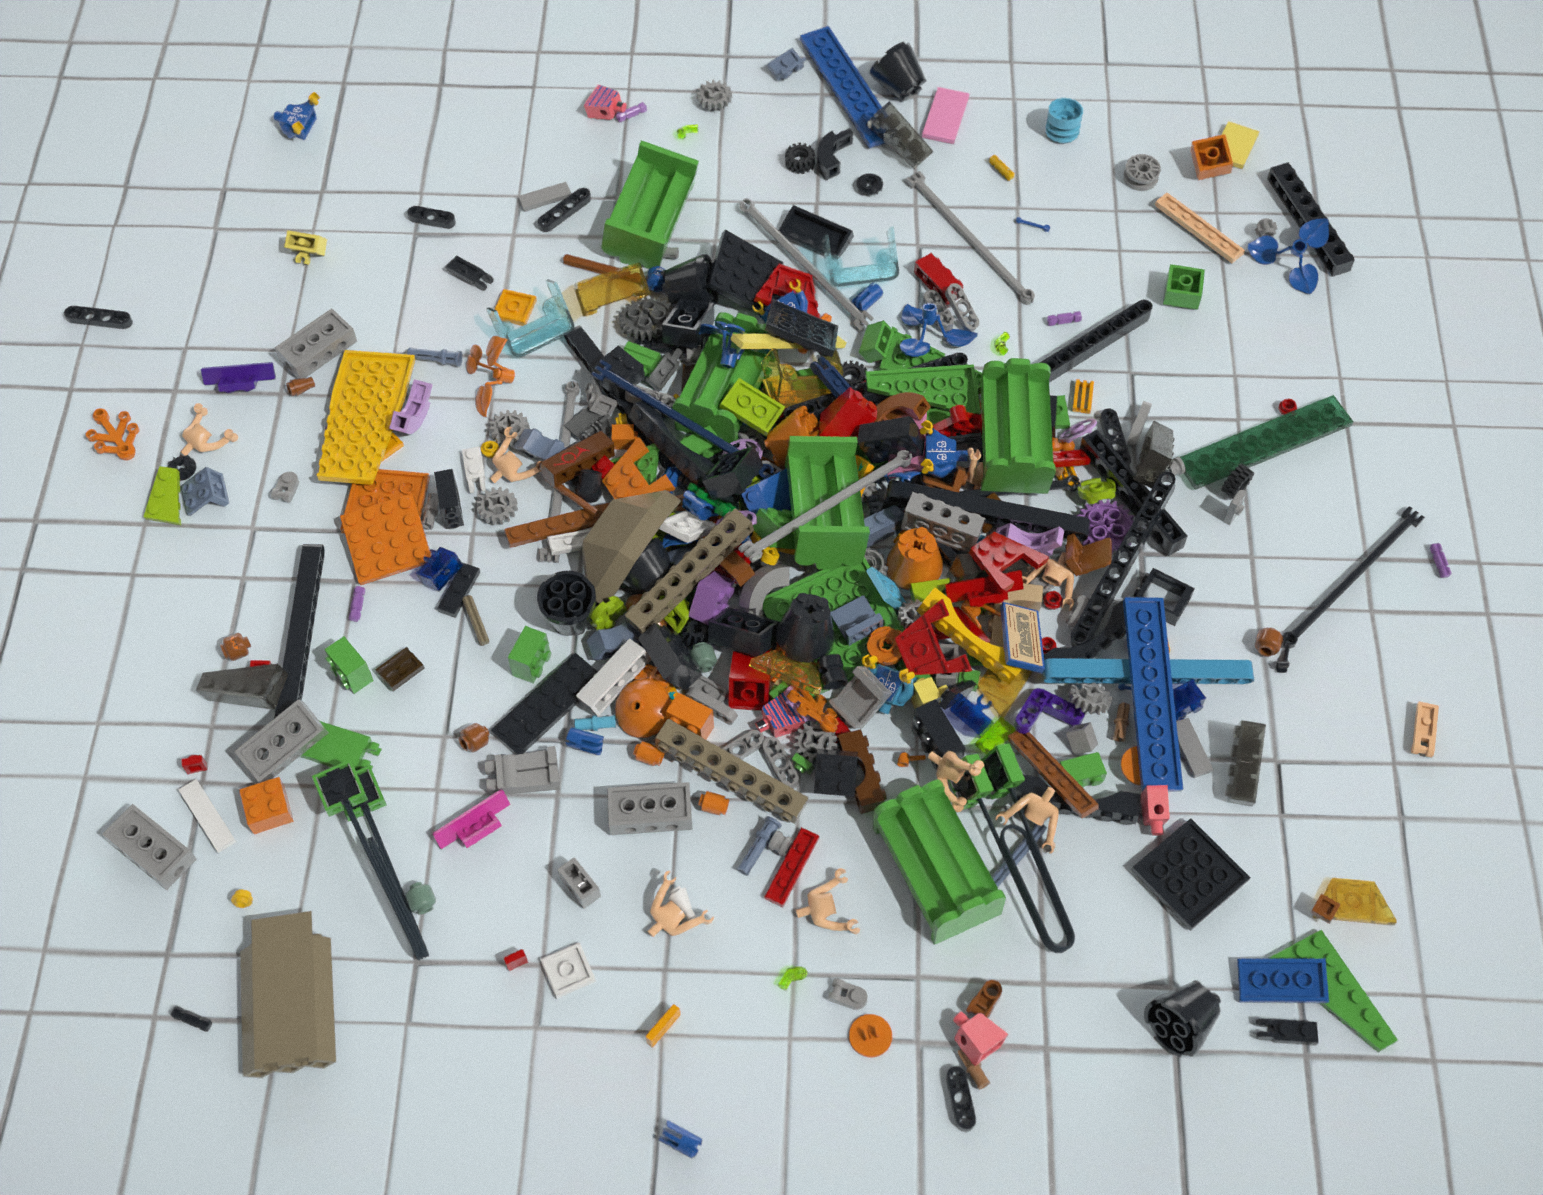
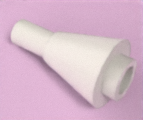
M679 886L669 892L671 896L668 899L673 901L682 910L688 921L697 918L691 909L686 887L681 889Z

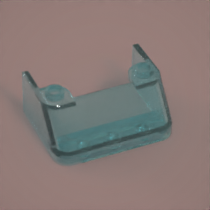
M890 227L886 231L888 248L881 249L877 253V264L843 268V262L839 256L831 255L829 236L825 235L822 238L825 266L831 284L835 287H846L896 279L899 275L894 227Z
M549 279L546 280L552 297L546 299L543 303L542 308L545 316L516 330L511 322L507 320L501 321L497 310L490 307L486 308L498 336L508 339L505 346L513 356L520 358L563 338L565 332L574 328L573 319L557 282Z

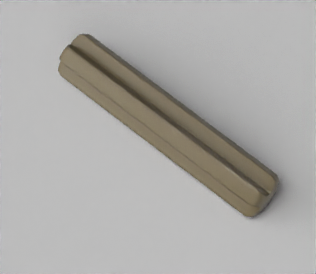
M471 595L463 597L464 606L481 646L489 644L488 635Z

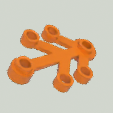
M102 408L96 409L93 413L95 422L103 425L109 434L97 433L96 430L90 429L86 432L87 439L91 442L98 441L94 444V448L99 454L113 453L123 460H131L136 452L133 443L136 434L140 431L136 423L128 424L131 416L127 411H122L118 415L120 422L117 430H115L109 421L110 417L107 411ZM127 426L129 434L127 436L126 441L124 442L122 440V437ZM104 442H113L117 446H106Z
M796 674L791 680V686H793L794 690L788 693L787 698L793 703L801 702L797 708V712L801 716L806 717L810 715L820 723V727L825 732H835L838 721L835 719L837 713L832 708H827L823 712L827 699L821 694H818L813 699L806 689V686L809 684L808 680L803 675Z

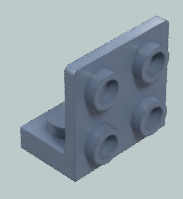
M205 467L181 485L186 514L189 516L210 501L223 507L229 504L223 474L208 467Z
M861 596L831 612L832 619L849 646L869 636L877 628L883 627L881 614H875L865 596Z

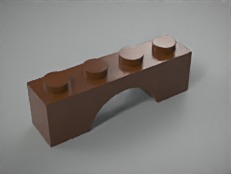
M861 729L839 734L837 742L839 750L858 752L857 765L862 769L865 776L863 782L855 788V799L860 814L872 812L877 806L887 800L884 788L881 789L879 785L881 782L880 774L873 767L875 760L873 754L869 753L867 748L869 747L868 738L866 735L863 736Z

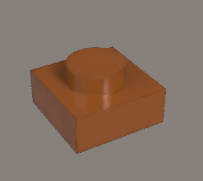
M1321 893L1311 910V914L1330 924L1341 904Z

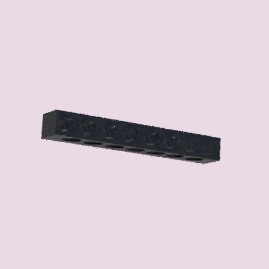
M1289 162L1270 168L1267 180L1299 228L1311 220L1328 219ZM1329 222V237L1326 244L1313 249L1331 276L1334 277L1350 272L1355 259L1353 254L1347 249L1344 241L1338 236L1336 229Z
M1097 429L1083 436L1079 450L1082 449L1090 458V463L1106 482V478L1115 482V493L1136 517L1150 491ZM1165 508L1150 533L1168 556L1184 548L1188 537ZM1147 512V513H1145L1146 515H1149V516L1153 515L1152 512Z

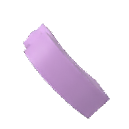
M413 380L407 404L401 412L394 411L389 429L407 434H413L419 429L430 407V402L428 401L433 384Z
M1009 523L998 527L996 533L1047 556H1051L1053 549L1062 546L1064 530L1057 527L1043 533H1028Z

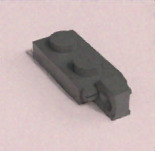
M677 347L671 353L667 352L664 354L645 381L656 391H661L679 367L680 362L677 359L683 352Z

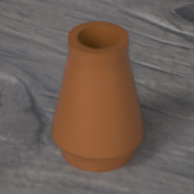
M312 377L292 379L286 383L290 396L297 397L315 387V383Z

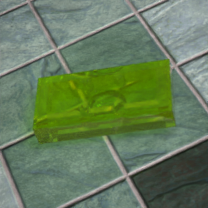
M1000 717L975 743V746L987 754L996 745L1004 744L1008 740V736L1016 730L1013 725L1003 717Z

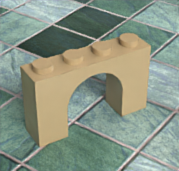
M1023 583V590L1008 592V600L1003 601L1040 612L1043 586ZM1002 603L990 604V607L1001 613L1000 605ZM989 611V615H993L992 621L989 620L988 632H991V637H988L990 644L1004 648L1001 617Z

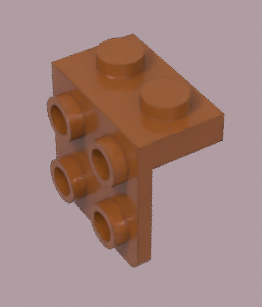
M957 465L951 482L933 476H926V474L922 475V481L928 487L936 488L937 486L944 490L959 492L961 485L965 486L968 475L963 466Z
M1075 534L1067 536V544L1065 545L1066 557L1064 560L1066 566L1071 568L1075 576L1087 574L1111 564L1112 540L1110 538L1082 546Z

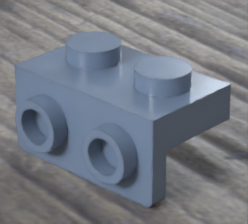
M792 47L769 62L767 67L777 81L782 78L786 80L792 75L793 71L796 70L798 72L804 67L803 64L806 58H800Z

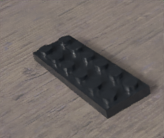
M575 652L490 730L491 734L515 755L524 754L580 702L576 695L598 671Z

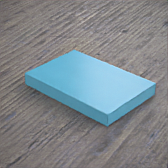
M873 567L866 570L886 603L899 610V607H902L903 602L907 603L894 581Z

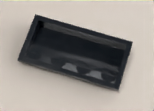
M792 205L778 230L785 238L835 260L841 257L854 237L853 230L795 205Z

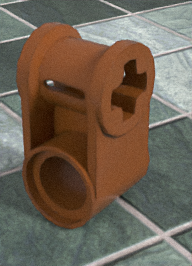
M988 980L972 999L966 1012H972L974 1015L981 1013L989 1018L1001 998V984L996 980ZM993 988L998 994L990 996L986 990Z

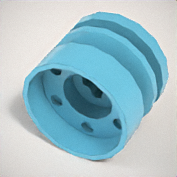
M1059 98L1052 101L1048 108L1045 127L1047 136L1059 143H1068L1077 139L1083 117L1082 105L1070 98Z

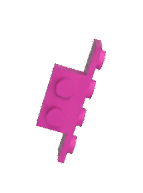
M500 789L435 831L433 837L440 849H443L458 838L466 848H469L502 826L495 814L511 804L504 791Z

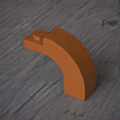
M913 392L899 393L885 399L876 406L877 419L874 422L908 416L921 421L931 406L923 395Z

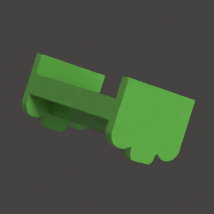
M641 140L637 157L611 217L606 219L601 244L602 250L610 256H619L621 263L637 267L642 264L647 269L661 266L663 256L687 198L693 189L699 160Z
M720 312L715 319V322L721 321L726 324L730 323L742 327L745 330L744 334H768L764 330L766 324H758L756 318L738 313L734 317L729 313ZM711 334L680 397L674 401L673 409L703 428L710 425L718 437L728 443L738 440V431L743 422L736 418L733 413L723 410L719 406L738 378L759 389L771 361L776 362L778 359V349H773L776 353V360L767 354L745 349L740 360L736 359L734 368H726L720 365L723 352V335ZM726 336V347L728 346L729 336ZM731 343V348L736 349L738 354L741 348L735 343ZM674 421L675 430L694 434L691 430Z
M1010 358L1006 363L994 360L984 364L978 386V394H981L983 444L981 491L1048 494L1056 473L1055 464L1053 463L1049 388L1051 373L1049 365L1045 363L1030 364L1029 359Z
M789 436L785 469L787 468L792 520L859 480L855 456L857 437ZM860 491L793 531L795 542L794 557L798 564L812 565L816 563L818 569H838L842 563L854 566L864 561L870 530L869 526H865Z
M941 780L931 781L923 787L916 785L900 792L896 799L885 801L877 806L874 810L873 830L876 835L881 834L932 930L931 939L934 945L1001 915L1006 901L1005 894L1002 890L998 889L944 792L945 787Z

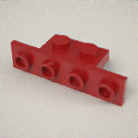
M1022 571L1003 573L1013 580L1014 584L1012 588L1002 595L997 591V585L991 583L988 579L989 576L945 584L946 595L951 600V603L967 600L970 607H982L987 603H1002L1004 600H1008V592L1024 589Z

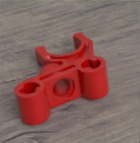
M955 405L949 410L951 417L933 425L935 430L946 435V437L956 436L958 432L962 435L981 432L982 435V414L969 413L964 405Z

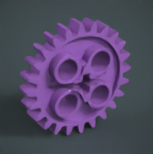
M1107 499L1106 503L1099 500L1098 504H1091V506L1086 504L1085 509H1081L1080 514H1078V516L1090 519L1089 536L1086 541H1083L1082 545L1110 538L1112 540L1113 555V551L1117 552L1131 527L1134 515H1128L1130 510H1123V504L1119 507L1116 506L1117 501L1110 504L1109 499Z

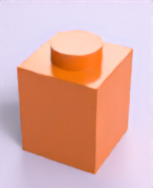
M612 424V441L614 442L615 450H628L638 438V431H635L634 424Z

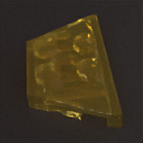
M781 648L750 660V667L819 697L821 683L817 663L792 660L785 656V652Z
M1022 668L1015 679L1008 684L1002 681L990 669H987L978 683L977 689L986 698L990 707H993L998 713L1000 720H1004L1033 671Z
M1332 878L1323 895L1341 904L1332 920L1395 926L1397 920L1375 881Z

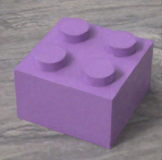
M715 571L701 580L696 589L689 617L709 626L711 619L729 607L727 603L734 593L733 584L735 580Z

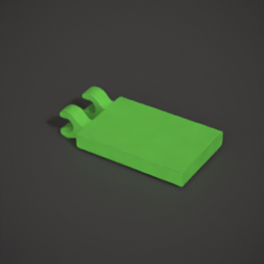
M320 721L329 733L300 757L329 767H334L351 759L357 771V769L360 770L371 764V761L363 759L366 752L379 756L382 749L379 748L378 743L371 742L372 740L369 736Z

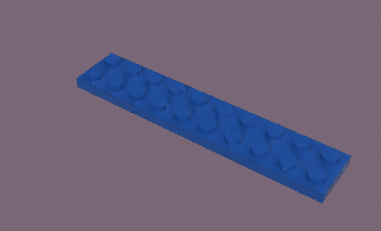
M826 26L800 35V41L867 146L872 148L898 139L899 132L831 28Z
M1125 597L1123 599L1141 792L1146 786L1167 785L1168 792H1181L1183 790L1164 599Z

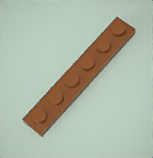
M611 502L593 506L600 511L598 517H594L585 509L505 528L504 533L509 547L513 548L548 539L549 536L591 528Z
M1015 731L1008 736V741L1081 819L1099 809L1098 803L1030 732L1025 734Z

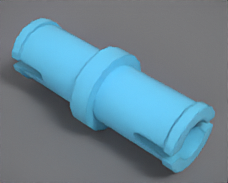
M593 715L592 718L575 719V728L580 730L593 729L598 731V729L616 728L615 715L604 717Z

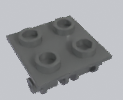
M587 406L567 422L564 427L582 441L600 431L605 435L612 431V417L609 414L602 416L594 413Z

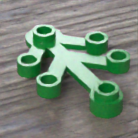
M692 482L687 487L690 491L696 493V496L715 506L714 512L722 517L737 508L728 502L720 500V498L712 500L708 493L705 492L706 487L700 488Z

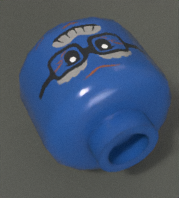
M654 266L648 269L646 272V286L649 290L653 292L663 291L662 285L665 284L664 268Z

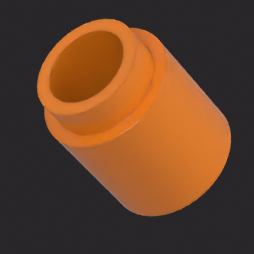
M644 741L636 745L633 753L636 755V760L652 766H660L665 755L657 746Z
M706 791V794H701L698 805L702 806V811L719 816L720 814L726 815L730 799L725 798L724 795Z

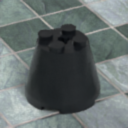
M903 41L885 52L886 55L880 59V62L876 61L869 72L875 81L902 102L906 101L912 93L914 95L918 94L922 90L921 86L926 82L912 46Z
M708 254L698 255L667 270H663L665 284L662 285L664 294L668 295L669 303L677 304L682 298L717 304L718 292L707 287L713 262Z
M658 537L654 538L653 542L647 545L623 581L625 585L637 594L649 592L660 578H664L673 566L667 549L663 547V542ZM675 582L671 586H677L679 583Z
M576 571L555 573L556 575L542 582L538 589L537 602L539 610L555 628L557 633L568 636L583 634L589 625L596 605L595 587L582 573Z
M800 593L792 601L778 623L775 634L776 644L785 652V656L798 662L810 663L831 652L835 635L828 600L817 595Z
M1193 980L1186 985L1154 998L1148 1003L1144 1009L1145 1023L1150 1024L1156 1034L1154 1039L1169 1053L1177 1057L1182 1055L1192 1057L1201 1049L1220 1016L1219 1004L1221 999L1198 980Z

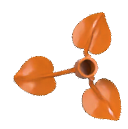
M499 336L491 337L486 349L488 365L479 362L482 356V349L479 345L475 344L472 345L466 362V370L469 374H474L479 365L494 371L493 377L497 380L486 382L477 391L475 405L477 411L483 417H487V409L492 397L491 385H502V382L511 384L515 378L514 370L496 363L508 340Z

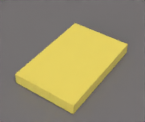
M1228 121L1222 135L1226 134L1233 166L1243 169L1260 131Z

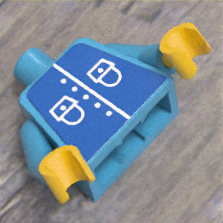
M866 655L862 658L863 665L868 667L892 693L878 710L889 714L892 704L903 706L914 695L913 683L918 678H915L913 672L908 673L907 668L898 671L884 665H875L878 658L874 655L871 657Z

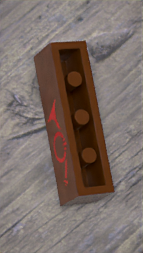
M602 431L593 434L542 461V476L556 488L580 475L581 469H591L604 455L608 459L614 457V442Z

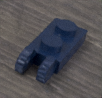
M820 357L817 362L813 361L810 363L811 371L818 375L836 399L851 387L825 357Z

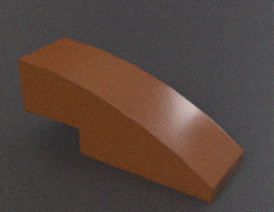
M734 550L719 564L740 587L755 575L751 566Z

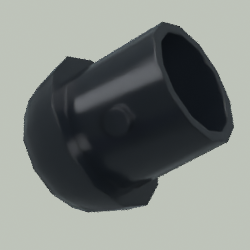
M581 469L578 487H575V494L588 503L597 502L603 493L600 490L602 472Z

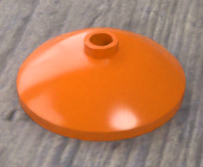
M651 679L634 680L627 684L617 697L615 704L617 722L624 732L633 737L648 738L659 733L667 721L666 710L671 704V699L667 690L660 683ZM639 703L640 707L636 710V705Z

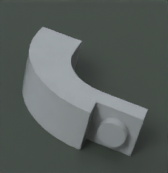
M782 564L767 565L757 570L755 575L745 583L740 596L739 606L745 607L748 613L763 617V602L766 595L776 587L789 586V566Z

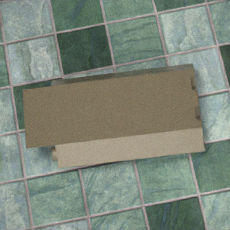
M312 911L251 920L252 943L240 951L243 1077L264 1078L273 1072L295 1073L304 1067L324 1069L336 1062L331 938L312 933Z

